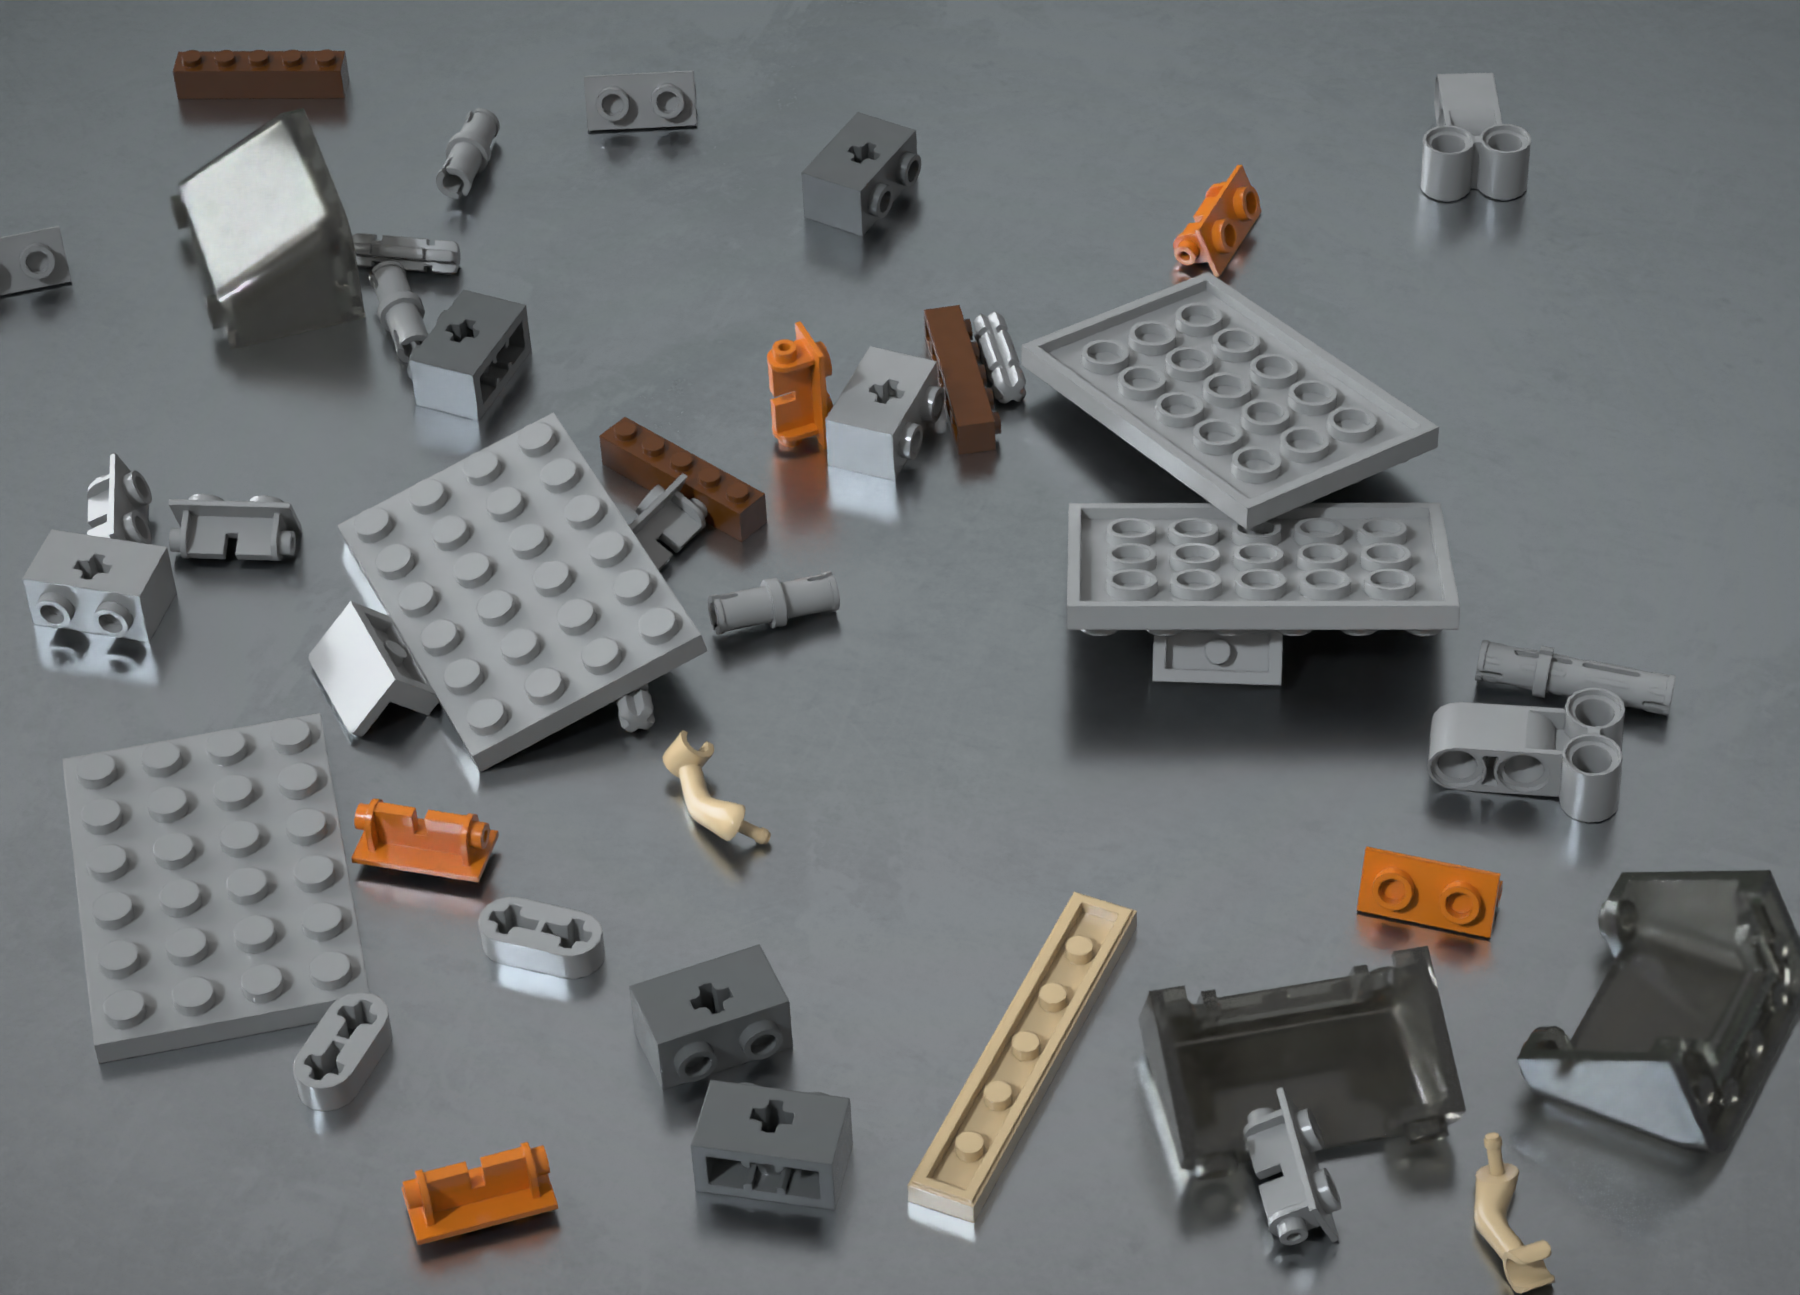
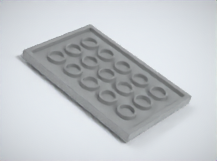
M1210 272L1022 344V366L1246 530L1438 447L1439 427Z
M554 412L337 525L345 543L386 613L392 618L479 772L488 769L708 651L700 632Z
M1069 503L1067 630H1081L1093 636H1107L1116 633L1118 630H1146L1148 633L1158 636L1176 635L1183 630H1211L1213 633L1223 636H1236L1245 633L1247 630H1276L1278 633L1288 636H1301L1310 633L1312 630H1341L1343 633L1353 636H1366L1375 633L1377 630H1406L1408 633L1419 636L1436 635L1442 630H1459L1460 604L1441 503H1309L1247 530L1211 503Z
M320 713L62 759L93 1040L99 1064L318 1023L338 998L355 992L370 993Z

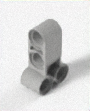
M1436 74L1434 94L1437 127L1428 130L1424 134L1420 184L1423 193L1431 198L1443 201L1458 200L1465 197L1470 192V189H1479L1484 195L1494 199L1506 200L1521 196L1527 190L1531 136L1522 127L1502 124L1494 74Z
M1584 688L1574 692L1567 699L1565 708L1471 702L1446 704L1434 713L1431 721L1427 762L1429 776L1435 783L1453 790L1559 797L1562 810L1573 819L1587 823L1603 821L1610 818L1617 811L1620 800L1625 718L1624 703L1618 695L1609 690Z

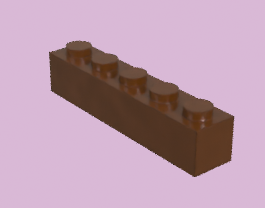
M329 49L321 51L221 50L201 52L189 50L178 52L173 68L178 99L345 98L349 82L345 51H332Z
M960 305L924 310L925 341L931 360L937 361L938 385L944 389V406L958 454L963 455L996 450L995 434H1001V421L998 411L992 412L994 410V399L991 388H985L987 386V377L984 364H977L980 363L977 341H970L973 340L970 319L963 318Z
M627 417L622 418L599 436L602 464L649 491L658 484L666 490L682 473L688 476L680 493L689 500L691 498L700 500L708 511V516L705 518L706 523L738 541L743 542L767 523L765 493Z

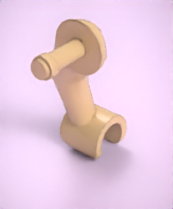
M682 730L665 751L662 758L666 768L673 775L680 778L685 803L691 817L725 841H730L739 832L754 839L755 842L761 845L767 844L771 833L766 828L757 827L743 820L745 816L744 805L711 797L707 790L702 767L713 755L714 745L706 741L697 751L687 741L688 732Z
M1493 1132L1486 1134L1484 1138V1147L1487 1149L1489 1164L1481 1167L1475 1175L1474 1221L1476 1229L1502 1259L1504 1272L1511 1288L1516 1293L1522 1294L1555 1283V1276L1547 1270L1543 1260L1551 1256V1246L1545 1240L1524 1245L1510 1228L1506 1216L1520 1172L1516 1166L1503 1163L1502 1138L1498 1133Z

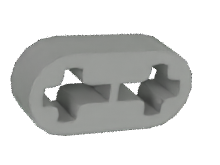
M519 897L497 899L488 904L480 913L478 924L483 951L491 960L500 964L561 978L577 979L594 973L604 962L605 947L601 924L594 916L588 913Z
M367 992L349 993L338 998L329 1007L297 1054L293 1063L298 1097L304 1105L319 1111L337 1110L349 1104L357 1096L392 1040L388 1007L382 998ZM347 1028L355 1029L350 1038ZM336 1064L339 1075L331 1073ZM314 1077L322 1078V1080H315Z

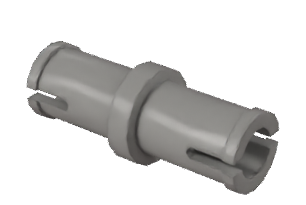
M477 108L474 111L475 114L470 111L464 120L461 131L451 137L446 147L447 160L436 176V185L444 195L450 198H461V193L464 196L468 195L476 174L486 168L491 158L490 145L500 130V122L495 114L487 109Z
M384 261L372 269L375 275L369 274V281L379 301L377 314L380 323L385 330L391 333L398 358L402 362L408 363L412 350L417 345H421L428 336L423 322L425 310L421 298L411 291L404 267L396 261Z
M831 571L781 583L776 577L764 579L761 581L760 587L721 595L714 594L708 597L710 621L717 635L724 634L727 631L766 623L771 628L786 626L787 619L829 610L831 612L837 611L840 607L838 585Z

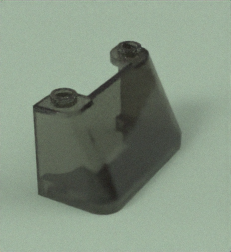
M304 108L278 114L178 183L179 195L170 196L175 224L178 230L188 228L191 238L197 237L214 290V294L204 296L209 321L213 330L223 328L230 350L366 318L356 253L348 218Z
M1771 870L1622 872L1607 901L1602 904L1598 918L1600 933L1608 941L1615 961L1571 1040H1569L1564 1030L1557 1026H1540L1530 1034L1517 1057L1521 1074L1534 1093L1544 1098L1692 1153L1724 1152L1731 1144L1800 1008V937Z
M1428 946L1393 951L1391 955L1393 966L1377 968L1370 972L1367 965L1354 966L1346 977L1218 998L1215 989L1201 991L1196 1004L1190 1003L1187 999L1185 985L1149 991L1138 1021L1144 1049L1181 1169L1195 1170L1198 1180H1213L1239 1172L1238 1164L1252 1162L1248 1141L1243 1133L1244 1127L1248 1124L1247 1116L1259 1108H1271L1274 1111L1281 1109L1276 1089L1281 1087L1285 1089L1299 1111L1310 1108L1314 1114L1324 1141V1148L1321 1150L1406 1136V1141L1409 1145L1427 1144L1448 1137V1126L1457 1122L1466 1112V1107Z

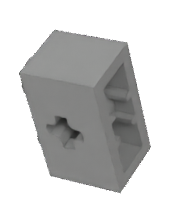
M870 346L825 419L828 465L895 481L907 460H914L918 455L923 432L929 422L935 423L941 415L945 394L944 389L938 387L937 361Z
M51 529L23 577L33 624L143 642H150L177 593L167 547Z

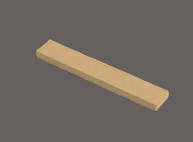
M1077 892L1073 893L908 1183L909 1202L975 1223L1137 927L1136 910Z

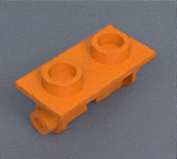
M1237 165L1226 182L1210 186L1204 201L1193 216L1195 223H1189L1185 230L1174 240V256L1179 263L1192 265L1193 263L1208 262L1215 277H1220L1262 212L1258 193L1251 186L1243 165Z
M801 321L795 323L796 341L788 339L776 341L767 354L769 389L772 395L777 397L770 399L772 433L779 440L780 444L785 447H795L804 438L815 435L823 449L826 450L825 419L833 407L830 395L826 390V377L832 375L831 359L823 342H815Z
M374 798L369 804L360 803L356 809L354 818L355 828L364 830L351 859L352 863L479 883L499 833L496 830H490L489 823L480 822L477 814L468 813L467 815L428 810L425 818L420 819L417 818L415 807L384 803L382 799Z
M1366 847L1357 911L1490 938L1495 908L1499 907L1502 896L1503 881L1500 880V873Z
M528 1142L520 1143L518 1148L480 1157L481 1167L469 1170L466 1161L423 1172L422 1169L416 1170L415 1178L403 1181L401 1189L417 1245L558 1209V1203L548 1175L550 1167L544 1146L530 1148Z

